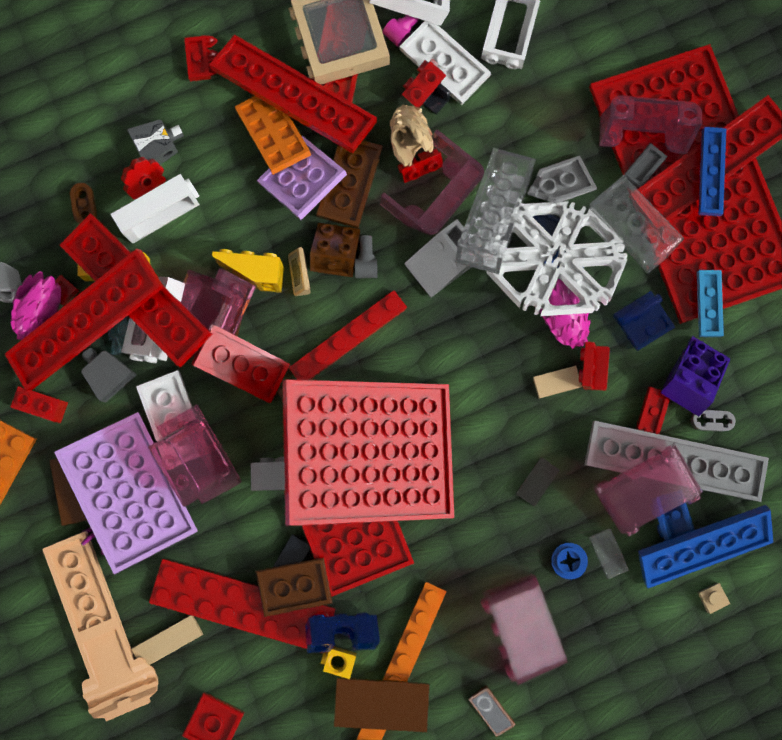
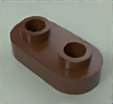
M85 183L75 184L70 190L75 221L80 224L84 220L83 217L86 213H91L97 218L93 190ZM86 193V197L81 199V194Z

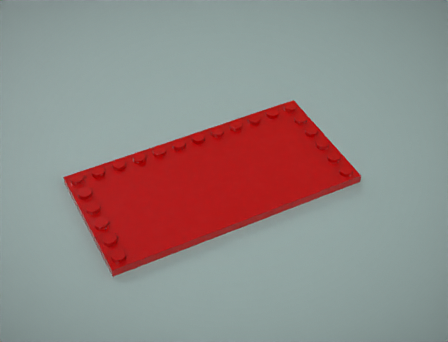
M710 44L591 83L589 86L623 175L650 143L667 156L647 182L700 145L702 129L704 127L723 128L739 116ZM756 158L724 181L723 215L721 216L698 215V200L658 230H655L634 204L680 324L698 318L697 271L721 270L723 309L782 289V221ZM625 180L631 195L637 189Z

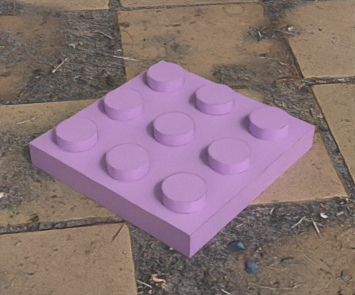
M303 136L302 138L309 148L311 156L274 175L268 169L257 180L266 191L300 220L347 175L342 167Z

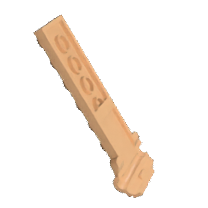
M84 531L42 550L90 677L82 682L83 698L88 703V712L93 718H105V721H108L150 703V697L158 689V677L154 668L143 657L134 658L91 540L86 545L81 544L89 536L88 532Z

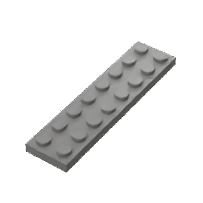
M593 421L585 465L761 502L769 458Z

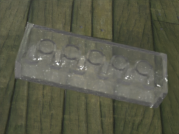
M493 148L458 243L456 263L495 274L500 273L532 177L536 159Z

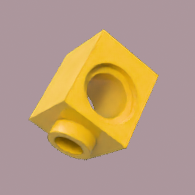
M331 645L329 651L324 650L321 660V664L325 665L323 671L350 679L357 653ZM334 656H341L344 659V665L341 667L334 666L332 658Z

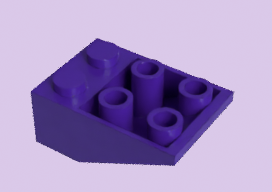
M692 336L667 377L661 394L699 417L713 403L730 358Z

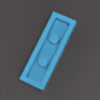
M721 270L697 271L699 337L724 336Z

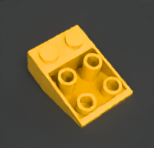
M228 249L212 252L213 258L220 267L249 283L259 291L282 293L284 266L280 257H277L276 254L264 253L263 256H260L250 251H242L241 254H236Z

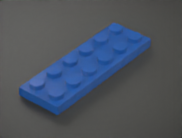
M763 505L639 550L638 554L643 581L647 589L773 543L771 510L767 505Z

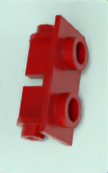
M437 148L433 149L431 153L424 151L418 154L420 161L417 162L415 157L413 158L410 167L408 165L405 167L402 163L397 165L399 172L402 173L404 183L416 180L420 176L443 167L441 152Z

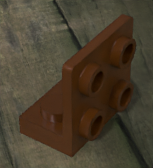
M318 223L310 252V271L353 277L360 229Z

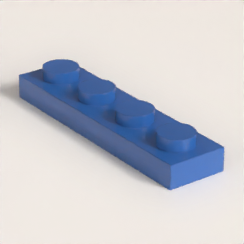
M704 127L702 129L698 215H723L726 128Z

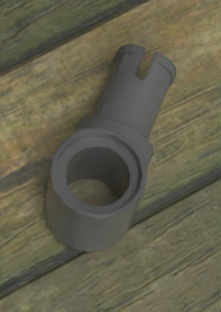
M360 236V254L357 256L358 259H355V278H377V259L373 255L372 236Z

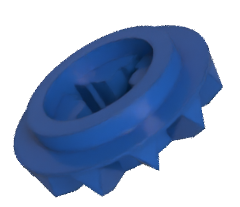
M564 543L558 546L552 554L551 565L555 573L564 579H576L587 568V555L577 544ZM567 551L571 558L578 559L571 564V571L567 564L560 563L567 558Z

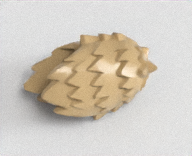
M403 104L401 107L396 108L390 120L392 131L390 139L397 160L405 167L407 165L410 167L416 152L420 148H423L425 152L429 151L431 153L433 151V134L427 125V119L422 114V109Z

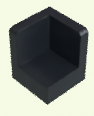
M440 83L423 105L436 115L450 100L451 92Z

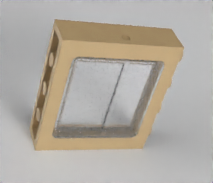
M291 0L292 7L288 9L292 21L296 20L298 25L294 28L297 39H302L304 46L300 48L304 60L308 59L310 66H307L310 79H314L319 84H325L390 65V55L374 5L369 3V0Z

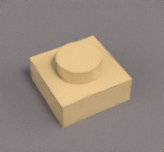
M715 583L697 592L709 614L730 604L720 583Z

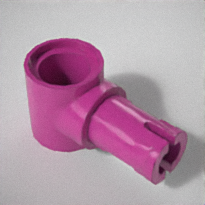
M405 15L398 20L393 18L386 24L382 33L397 47H400L410 36L411 27L420 19Z

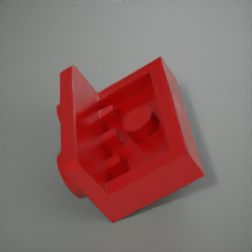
M433 58L429 62L424 60L417 69L420 72L415 79L410 77L403 86L406 90L402 95L415 107H420L446 77V74L437 67L438 63Z
M585 342V348H581L580 360L584 361L583 370H579V383H582V387L585 390H607L609 347L596 346L595 342Z

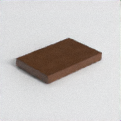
M58 459L50 460L62 526L87 521Z
M324 557L256 571L264 617L332 603Z

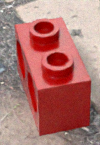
M18 386L10 407L61 423L68 402L35 391H26Z

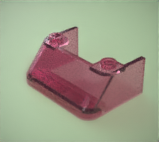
M438 129L434 132L433 145L448 156L443 163L442 171L451 181L425 212L415 205L407 206L404 209L386 193L381 195V206L406 226L428 235H434L442 229L484 176L483 166Z

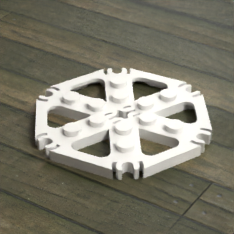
M569 201L557 204L552 202L519 204V207L514 206L513 213L515 215L511 214L508 210L505 211V216L502 214L484 249L483 260L492 261L486 262V273L519 308L520 304L524 301L523 310L526 311L527 307L532 305L536 308L535 315L539 314L541 308H543L541 316L593 313L594 310L598 311L600 304L597 301L602 302L605 306L608 301H611L628 260L626 259L627 253H619L623 252L625 245L590 209L585 215V206L580 211H576L574 209L575 203L573 202L567 208ZM554 214L560 217V221L551 236L532 216ZM584 226L591 227L605 241L602 243L574 244L581 228ZM506 231H513L528 247L499 249L497 246ZM557 251H559L558 257L552 263V257L554 256V254L556 255ZM609 266L612 269V275L607 286H600L583 267ZM536 270L524 293L517 292L503 277V274L509 271ZM558 278L579 298L580 302L578 304L558 306L550 304L549 297Z

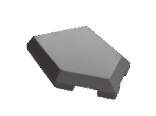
M579 155L539 169L536 179L527 194L557 204L597 190V187Z

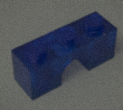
M342 613L336 614L334 617H325L319 614L309 618L305 625L307 653L330 652L335 645L334 635L338 633L345 634L350 638L353 651L373 650L380 643L377 615H369V613H359L356 616H347V614Z

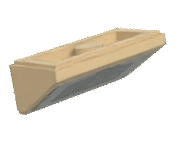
M299 247L288 255L295 296L311 293L305 253L303 248Z

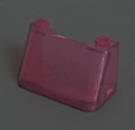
M675 443L665 447L661 454L658 452L651 458L623 473L611 477L609 482L604 480L594 486L596 495L621 534L631 536L640 530L638 527L686 502L692 504L701 499L700 494L703 491Z

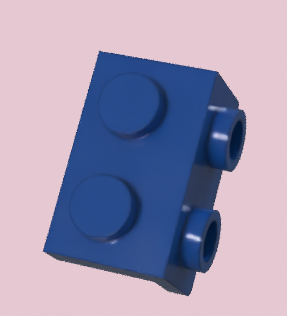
M681 489L661 494L651 499L650 508L652 514L658 518L659 524L657 529L660 537H664L665 541L695 530Z

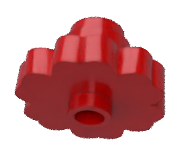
M145 157L133 159L131 165L124 168L123 175L121 176V180L125 184L123 190L134 200L140 198L166 182V178L162 175L164 168L154 159L147 160Z

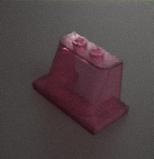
M220 268L215 278L188 270L183 281L185 286L181 303L208 330L211 324L235 335L256 286Z
M198 405L157 426L162 437L148 446L183 507L191 504L198 498L203 504L242 482Z

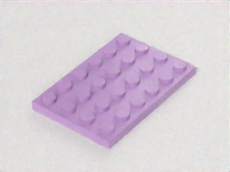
M138 412L54 452L114 575L198 532Z

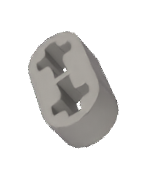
M705 410L701 414L704 419H710V422L703 423L702 426L700 422H697V418H699L697 415L693 414L690 419L693 428L699 431H729L735 426L736 422L732 413L715 410ZM724 416L726 420H729V424H725L723 427V423H716V419H721Z

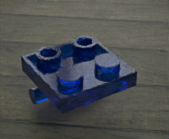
M652 291L613 314L636 351H639L675 328L660 305V302L663 301L659 294L654 296Z

